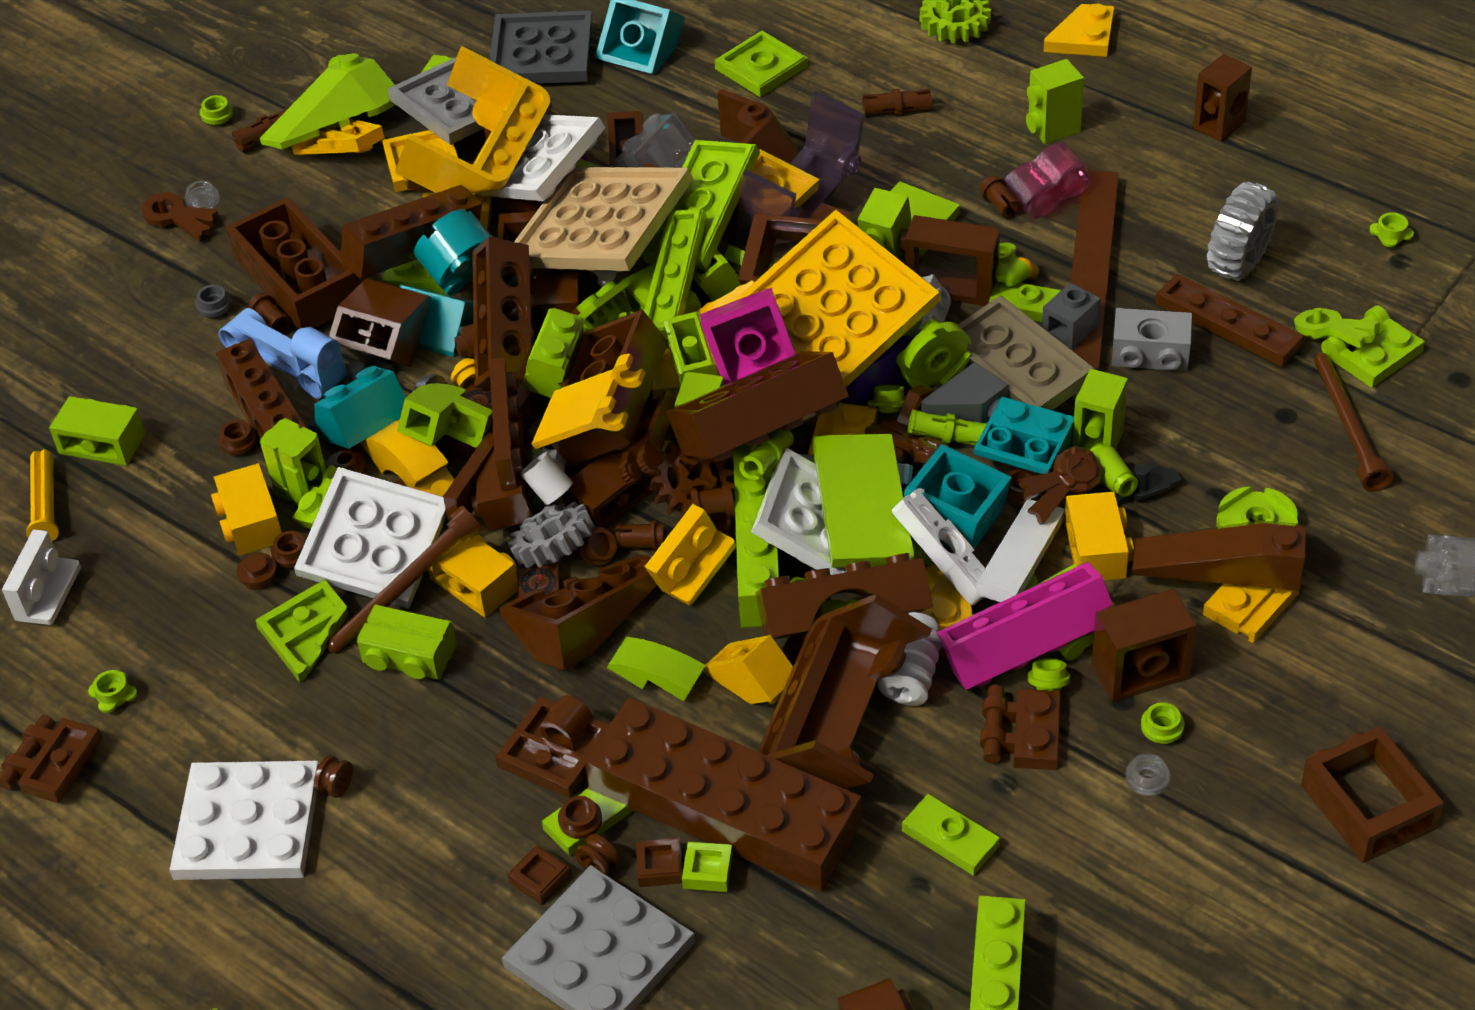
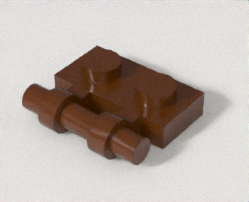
M990 686L987 691V697L982 703V715L986 719L985 728L980 734V746L984 750V761L995 764L1001 760V753L1014 754L1013 768L1057 770L1060 691L1017 689V702H1007L1004 699L1005 690L1002 686ZM1003 722L1016 723L1015 733L1005 732L1002 729Z
M41 715L35 725L31 724L21 736L23 742L17 751L10 753L2 763L1 768L3 770L0 773V787L9 790L15 781L20 779L18 784L23 793L59 804L102 741L103 737L99 728L62 718L55 730H52L56 724L54 719L48 715ZM40 750L36 757L31 759L36 751Z

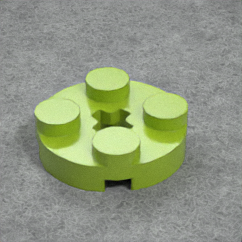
M931 319L922 325L920 333L912 339L906 349L898 354L896 364L900 367L902 376L912 388L922 385L931 389L930 385L938 382L944 385L961 373L969 362L971 353L967 350L968 343L972 345L971 338L954 322L940 323L937 319Z
M1252 486L1242 487L1228 493L1221 500L1215 527L1250 522V518L1255 521L1263 519L1265 521L1298 524V512L1291 499L1275 489L1265 487L1263 493L1258 491L1251 492Z

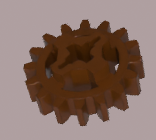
M673 442L668 443L664 452H659L661 463L657 471L648 474L652 477L649 490L659 491L654 500L655 503L666 502L668 504L666 514L670 515L677 510L680 512V520L691 507L690 489L696 488L698 491L722 488L723 483L729 482L731 490H734V484L730 482L734 475V470L724 469L728 458L718 462H712V459L698 460V457L682 455L680 447L678 448Z

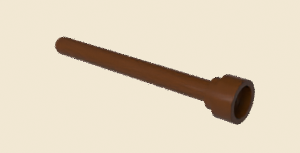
M1323 352L1318 353L1314 358L1315 365L1360 460L1357 472L1360 482L1366 491H1381L1387 488L1394 478L1389 464L1386 460L1375 456L1329 356Z
M460 506L450 516L452 520L447 524L448 530L328 640L327 648L330 652H340L360 633L364 624L367 623V618L374 605L390 606L458 541L464 542L468 538L474 539L484 529L465 507Z

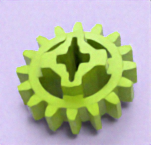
M923 0L922 7H920L921 29L928 30L929 37L938 35V41L940 42L946 39L950 40L951 43H955L959 38L964 42H969V36L979 38L980 31L987 32L988 24L991 21L989 1Z

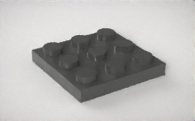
M592 11L495 14L490 60L535 84L587 82L593 25Z

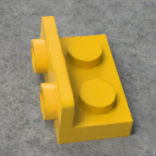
M692 504L645 565V568L661 591L690 606L696 601L736 548V542L733 538L716 529L704 509Z

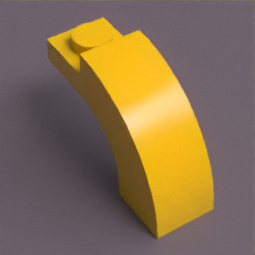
M396 420L361 442V445L382 474L390 470L398 475L410 488L443 497L454 481V478L446 468L449 462L435 444L431 447L398 432L400 420Z

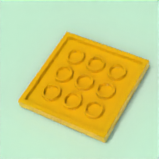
M835 210L734 301L772 287L795 353L801 351L833 352L845 387H847L942 299L937 289Z

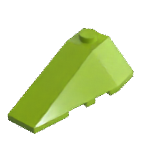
M356 53L344 55L339 58L340 62L328 67L260 137L261 145L285 149L320 136V128L336 126L342 128L351 124L349 118L366 112L368 117L378 115L396 105L389 100L388 88L395 84L374 59L359 57Z

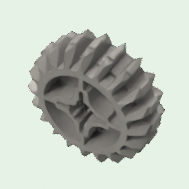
M1243 182L1232 191L1231 196L1226 198L1224 207L1220 209V215L1215 221V227L1211 232V240L1207 245L1209 250L1207 253L1208 267L1213 272L1218 273L1219 276L1236 281L1245 279L1250 272L1254 271L1256 264H1260L1262 255L1266 253L1267 245L1271 242L1270 238L1275 230L1274 226L1278 219L1277 212L1279 210L1278 195L1275 194V191L1267 189V186L1259 183Z

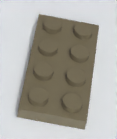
M1001 295L958 324L971 338L972 345L968 343L967 347L971 356L967 364L970 366L976 362L1009 385V399L1053 410L1079 392L1089 370L1094 369Z

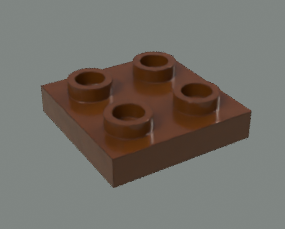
M563 695L557 702L540 696L496 755L497 767L571 798L587 775L585 761L609 727V724L593 718L587 705L574 696Z

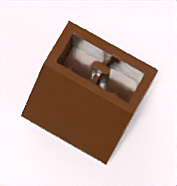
M366 278L338 305L329 337L338 341L343 348L410 367L432 297Z

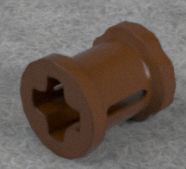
M729 482L723 483L722 488L698 491L696 488L689 490L691 505L694 504L704 509L709 517L727 515L728 518L735 517L733 495Z

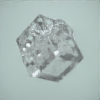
M1428 534L1425 550H1418L1415 560V575H1422V592L1474 597L1475 538Z

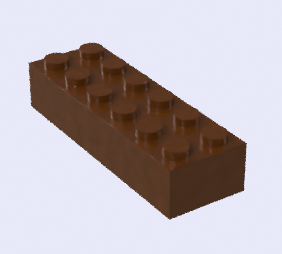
M630 697L627 698L585 761L589 790L625 804L634 811L707 843L732 845L734 855L820 893L823 892L861 826L860 795Z

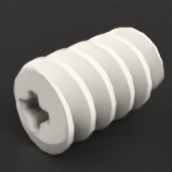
M909 612L908 614L932 628L930 636L908 643L904 650L907 654L906 660L900 670L895 674L890 673L878 679L877 683L880 692L892 701L906 706H918L924 704L928 699V689L932 685V676L936 670L935 664L939 660V650L942 648V644L937 634L939 626L933 617L923 613Z

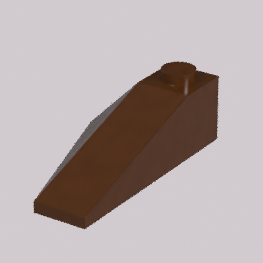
M1258 520L1135 539L1132 575L1299 591L1305 561L1306 527L1303 524Z
M641 554L600 568L598 571L599 577L578 579L573 577L564 580L563 589L545 594V590L542 588L528 592L500 607L501 616L535 661L553 666L557 670L571 669L579 661L593 654L657 586L645 568L651 557Z

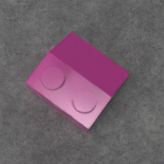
M772 287L700 314L701 326L719 373L724 377V385L796 354Z

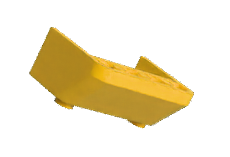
M461 46L447 86L477 100L472 110V116L480 126L492 132L473 165L409 134L395 173L435 193L462 185L472 195L505 187L546 114L550 104V96L543 87Z

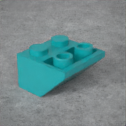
M1001 397L974 447V455L1040 474L1053 472L1055 458L1066 449L1072 448L1074 416Z

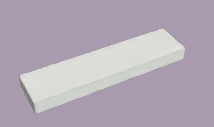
M1026 500L977 581L975 595L1002 602L1023 592L1062 525L1065 509L1056 507L1044 523L1039 524L1036 516L1027 512L1037 501Z

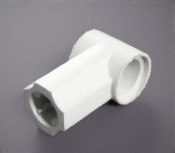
M543 447L533 455L532 462L520 473L522 478L546 505L563 495L573 483L564 470L566 461L555 449L549 450Z

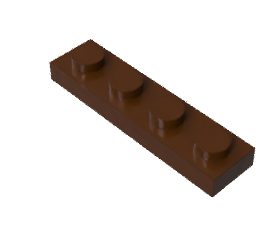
M1176 274L1156 293V305L1171 312L1192 313V323L1281 367L1303 346V334L1179 274Z
M505 357L489 359L495 463L502 491L517 488L516 472L523 471L520 447H514L521 445L518 421L513 422V420L519 419L518 402L516 396L511 397V395L518 394L516 376L514 371L507 372Z

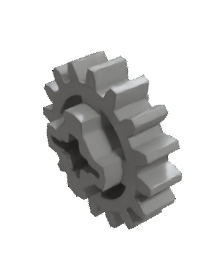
M573 501L568 506H565L564 502L558 506L556 504L544 507L538 514H534L533 517L526 518L519 525L521 530L511 534L512 540L508 542V545L519 565L524 563L525 567L529 568L536 563L538 567H542L544 564L558 562L561 557L572 554V551H576L578 546H582L584 544L582 538L592 535L590 529L594 527V523L584 504L577 505Z

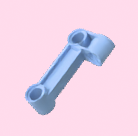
M245 308L218 332L220 340L226 348L251 339L265 363L298 380L302 389L312 398H322L326 391L336 386L347 376L340 343L312 327L298 329L291 339L268 327L256 311Z

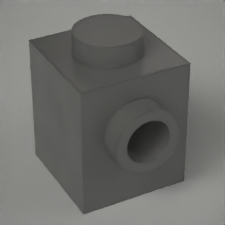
M1069 283L1043 306L1042 328L1073 350L1099 326L1101 298Z

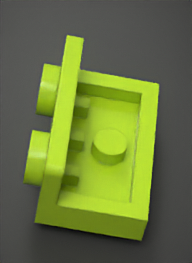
M625 278L617 285L611 280L595 295L592 294L577 307L580 312L578 316L585 319L583 332L614 321L615 317L620 313L626 312L627 315H630V311L635 312L620 294L632 283L628 278Z

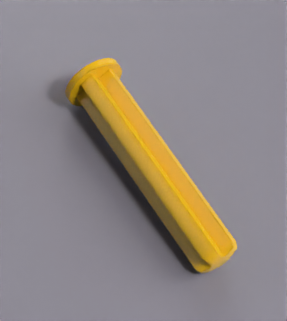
M43 449L41 452L34 451L30 456L31 523L27 526L26 535L29 538L33 529L48 531L53 542L59 535L58 526L54 523L53 458L50 451Z

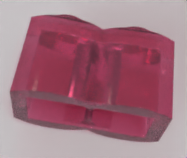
M1059 142L1046 148L1034 161L1020 165L1004 179L1007 189L1021 202L1022 210L1031 220L1049 214L1061 200H1066L1080 194L1091 182L1086 166L1064 142Z

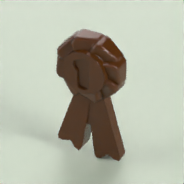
M171 192L154 194L141 206L147 224L158 225L159 228H164L171 224L176 225L199 242L203 240L204 236L212 233L211 229L215 228L214 222L219 219L216 209L184 206L181 196Z
M883 419L881 426L871 423L870 426H866L864 434H892L894 446L906 450L912 458L923 463V466L941 444L951 448L935 438H917L913 434H907V429L895 419L891 421Z
M1073 446L1055 458L1053 472L1027 477L1019 483V486L1024 490V500H1029L1043 494L1027 511L1029 514L1036 516L1039 524L1044 523L1067 493L1075 495L1087 494L1098 486L1102 466L1098 463L1094 453L1090 450L1087 451L1081 447Z

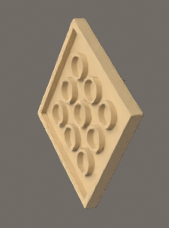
M575 167L572 172L565 175L559 182L553 195L543 202L514 242L529 245V259L532 261V269L630 271L693 181L692 174L689 168Z

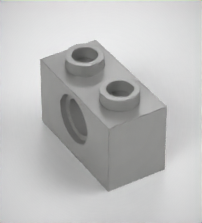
M1116 308L1112 366L1188 371L1192 313Z

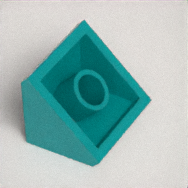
M400 285V288L432 297L417 348L455 357L458 352L454 343V337L459 336L458 328L474 323L473 301L424 288Z

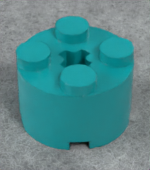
M465 209L450 212L432 225L436 231L428 239L423 234L414 249L415 257L449 296L455 295L464 285L473 280L472 251L488 237H493L471 211L468 214Z

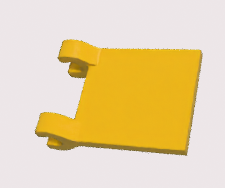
M631 354L619 356L612 370L555 390L531 443L535 449L594 428L609 431L623 429L628 419V414L625 411L620 414L610 413L616 403V400L613 398L617 385L626 388L640 386L646 374L643 369L635 372L628 370L634 359Z

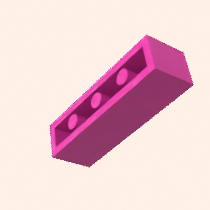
M1086 562L938 631L937 634L954 675L963 688L967 690L971 687L983 686L989 683L993 677L1010 669L1022 668L1031 659L1048 651H1058L1078 637L1085 634H1093L1096 612L1104 610L1113 604L1103 577L1089 562Z

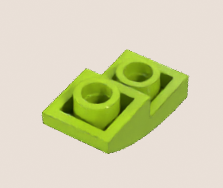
M626 637L607 668L641 689L649 680L684 701L706 665L670 647L644 639Z

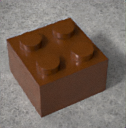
M1175 589L1161 593H1151L1141 599L1121 605H1111L1104 610L1096 612L1091 666L1112 703L1190 679L1197 625Z

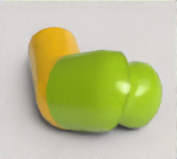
M1020 257L1015 259L1010 266L1005 263L998 265L995 279L998 283H1006L1007 287H1014L1025 279H1035L1039 274V268L1029 259Z

